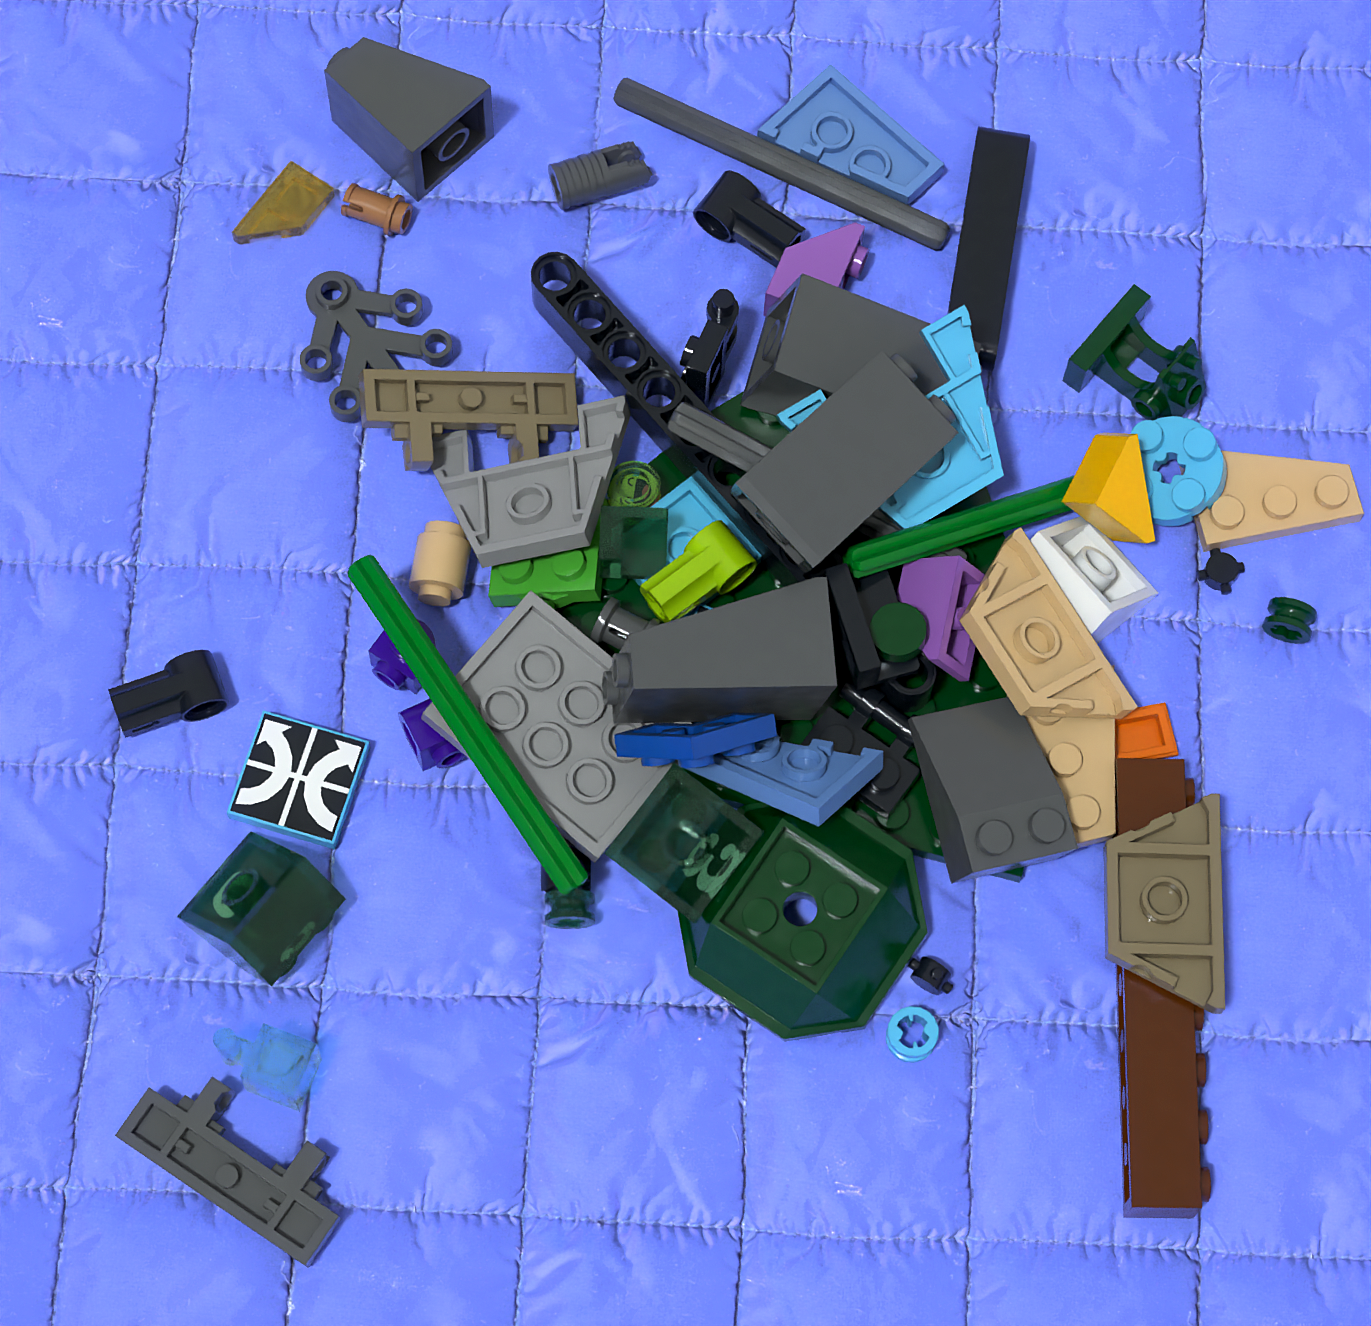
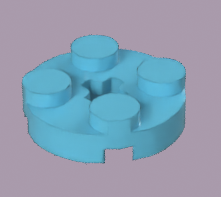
M1177 416L1161 417L1156 420H1143L1133 427L1131 434H1138L1152 523L1161 526L1183 525L1194 520L1192 516L1201 513L1206 507L1210 509L1213 503L1221 496L1227 477L1226 461L1213 433L1194 420ZM1177 459L1178 465L1185 468L1183 475H1174L1171 483H1164L1162 474L1157 472L1158 468L1162 464H1166L1168 460Z

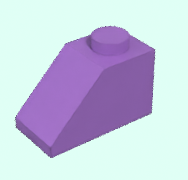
M960 555L920 558L903 564L900 582L896 588V596L898 602L915 607L925 619L926 642L922 651L931 662L958 681H969L976 646L959 620L985 574Z

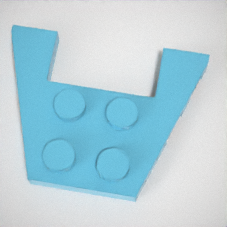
M965 305L919 332L947 379L946 384L925 395V397L929 399L934 394L949 407L956 417V420L951 425L959 433L878 508L901 530L923 524L1004 476L991 413L986 403L980 375L981 367L978 353L975 352L970 329V316ZM820 389L776 415V418L784 428L792 432L827 399Z

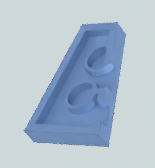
M831 64L762 125L757 132V137L907 205L943 174L944 163Z
M777 734L776 737L755 742L756 751L737 756H723L722 753H717L713 755L714 763L711 765L684 768L819 827L883 769V751L864 747L861 756L834 751V742L813 738L809 746L780 742V737Z

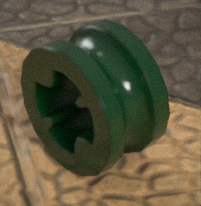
M1272 598L1267 607L1271 616L1265 617L1262 624L1264 632L1275 639L1288 643L1302 644L1309 642L1312 631L1308 625L1315 622L1317 617L1316 610L1311 605L1294 598Z

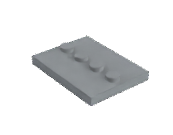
M530 590L455 677L561 835L596 863L678 766V760L660 766H642L641 758L617 757L614 734L653 723H613L612 705H604L602 697L603 672L609 671L613 658ZM432 702L422 713L421 719L470 759ZM667 722L678 724H692L691 722Z

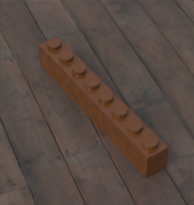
M1116 759V834L1112 838L1130 830L1137 831L1148 826L1150 821L1169 812L1174 814L1194 805V779L1185 778L1184 759ZM1115 964L1123 1218L1193 1219L1202 1209V1202H1209L1211 1193L1210 1170L1208 1167H1200V1144L1206 1145L1208 1141V1114L1206 1110L1198 1109L1197 1087L1205 1086L1206 1059L1204 1053H1196L1195 1031H1202L1204 1009Z

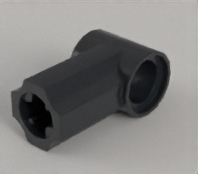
M731 170L725 171L693 211L694 219L709 235L724 242L734 239L776 268L785 248L800 243L805 236L806 228L763 201L760 192L751 181Z
M203 649L176 656L168 661L163 671L108 689L125 738L180 718L186 722L208 719L224 711L229 706V700L213 655L209 650Z

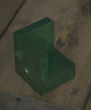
M601 506L599 578L648 580L666 567L668 509Z

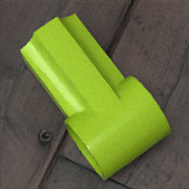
M717 520L699 531L688 542L682 555L641 584L640 592L658 619L666 623L684 617L716 592L719 595L730 592L752 574L758 563L722 520Z

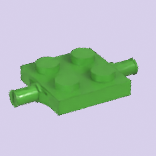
M606 497L590 546L492 566L488 597L494 607L517 606L530 590L554 610L573 602L601 601L610 510Z

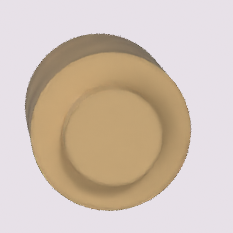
M430 521L425 524L424 532L420 533L417 537L409 588L418 594V600L425 604L448 606L451 600H456L463 596L471 545L459 524L449 521Z

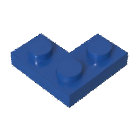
M736 712L696 724L653 723L614 734L617 757L641 758L642 766H660L679 760L680 768H697L713 764V755L717 753H722L723 756L752 753L756 751L755 742L776 737L777 730L775 716L772 713Z

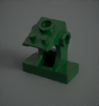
M1133 284L1069 358L1062 381L1080 393L1096 375L1129 399L1135 411L1147 420H1156L1157 418L1168 416L1182 417L1187 410L1193 409L1200 402L1206 389L1201 367L1202 359L1199 358L1195 340L1191 337L1184 346L1178 345L1172 351L1154 341L1144 331L1139 323L1144 319L1151 296ZM1139 358L1156 370L1159 375L1155 382H1148L1128 371V368Z

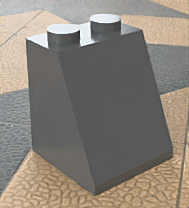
M365 37L360 39L351 48L345 47L335 53L324 70L332 121L417 202L494 137L491 86L484 79Z

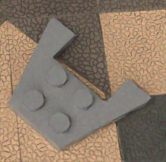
M625 395L577 405L580 449L474 471L473 442L467 430H459L442 434L440 437H432L434 462L431 465V469L482 568L590 546L631 416L630 407Z

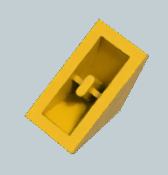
M1105 432L1094 436L1061 502L1113 541L1147 544L1155 541L1138 434Z

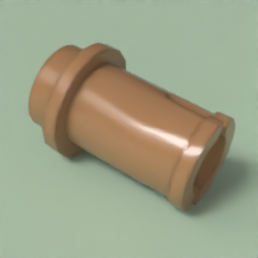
M351 183L343 198L344 202L350 203L349 206L345 204L341 206V214L343 216L352 217L383 228V233L387 236H392L394 233L404 234L409 226L413 212L412 204L406 203L404 196L398 194L392 198L360 187L356 183Z

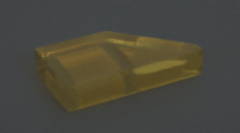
M290 161L232 231L233 240L238 244L250 243L249 239L275 235H281V238L303 235L334 198L333 187L293 161Z

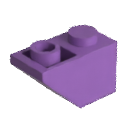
M854 222L785 248L765 293L763 316H766L768 309L802 273L842 289L845 288L850 276L858 279L869 254V249L862 246L865 226Z

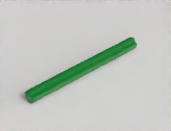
M1074 475L852 545L842 556L843 564L847 563L851 577L861 578L1070 511L1072 509L1061 501Z

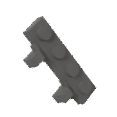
M211 1077L195 1101L184 1095L179 1103L175 1105L149 1087L115 1136L308 1268L341 1221L340 1216L316 1201L323 1188L316 1184L315 1180L330 1159L327 1153L310 1141H306L287 1170L277 1163L272 1169H269L222 1137L226 1129L216 1122L221 1118L236 1094L233 1089L218 1079Z

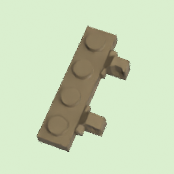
M363 369L358 376L362 428H391L392 441H403L402 450L405 471H427L434 462L432 437H440L443 429L497 430V438L509 439L508 456L509 464L539 458L538 443H546L548 441V431H574L579 425L574 373Z

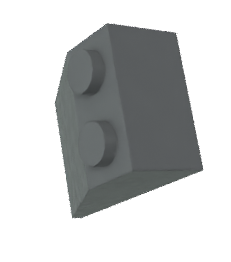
M1009 697L908 719L951 884L1052 861L1078 849L1063 792L1025 716L1018 713Z

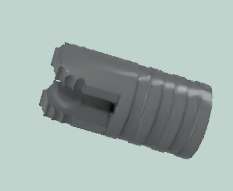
M634 141L623 142L622 144H616L549 164V179L560 209L565 210L572 206L595 201L599 198L608 197L649 183L653 174L644 160H639L642 154Z

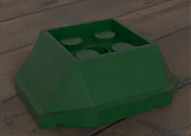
M761 801L740 806L719 835L722 839L720 846L715 851H708L699 864V867H703L715 857L717 860L710 869V876L713 879H718L727 872L734 860L733 857L730 861L725 862L723 860L725 852L730 847L736 846L739 848L740 858L731 875L718 888L704 893L699 885L702 873L694 879H689L675 899L689 977L784 1042L865 1029L928 935L912 850L844 805L819 827ZM797 899L809 900L817 908L814 920L804 926L793 925L784 916L788 904Z

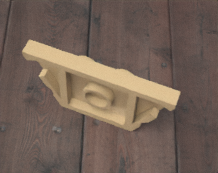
M1023 529L1015 530L1004 540L961 616L960 623L1020 715L1122 719L1138 706Z

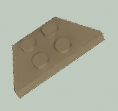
M1209 794L1202 797L1200 802L1174 814L1169 812L1150 821L1148 826L1137 831L1130 830L1106 841L1103 847L1105 959L1212 1014H1222L1225 1010L1220 794Z

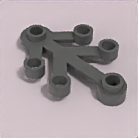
M339 271L323 272L314 277L308 284L306 303L309 311L316 317L311 343L300 354V365L303 375L312 381H322L331 375L333 360L330 350L338 324L350 339L340 385L331 392L329 397L331 413L337 420L351 422L361 415L358 376L363 369L367 368V364L371 369H399L388 353L421 358L432 366L444 365L451 359L453 354L452 340L444 330L431 329L421 336L368 327L359 314L390 316L398 324L405 326L413 325L423 315L422 299L416 291L405 288L396 291L393 295L358 290L355 281L349 275ZM329 290H339L342 293L335 300H327L323 297V294ZM409 301L416 305L415 309L409 313H403L397 309L398 305L402 302ZM433 342H441L446 346L440 353H431L426 349ZM313 357H322L326 360L324 366L318 369L310 368L307 365L308 361ZM345 397L356 401L355 405L347 410L336 406L338 401Z

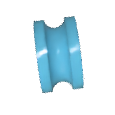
M909 1006L897 1011L892 1016L886 1030V1044L889 1051L895 1058L903 1062L916 1063L926 1059L932 1053L938 1040L939 1028L936 1019L929 1011L921 1007ZM904 1022L907 1023L908 1028L911 1027L912 1022L921 1024L924 1027L921 1038L926 1043L918 1047L916 1041H914L911 1048L903 1045L900 1042L903 1032L898 1026Z

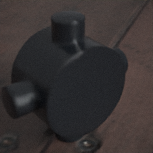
M1219 548L1210 550L1211 557L1208 559L1204 569L1197 571V578L1199 581H1204L1211 589L1221 591L1222 595L1230 594L1232 592L1231 586L1237 575L1245 572L1243 562H1237L1232 555L1221 552Z
M914 957L909 962L908 967L913 970L910 978L920 988L934 995H939L941 991L948 994L952 990L953 985L948 982L951 973L937 961L928 957H922L919 961Z

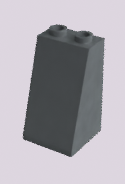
M802 273L767 311L740 405L776 416L820 389L826 399H828L881 350L889 357L897 353L912 367L918 376L913 384L924 395L946 384L947 379L919 334L930 323ZM973 341L975 352H977L979 356L982 344Z
M883 350L879 351L745 473L729 491L804 573H807L819 564L959 433L951 425L956 420L953 412L936 395L933 394L929 399L925 397L913 384L918 378L917 374L897 353L889 357Z
M815 577L630 633L619 653H614L612 666L609 671L603 672L602 677L604 705H612L613 723L703 722L736 712L772 713L775 716V721L811 720L837 687L827 577Z

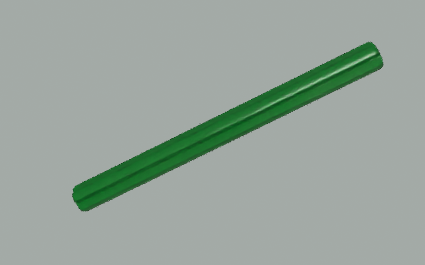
M367 555L356 560L348 568V577L559 892L565 895L578 889L586 882L588 878L587 872L377 559L372 555Z

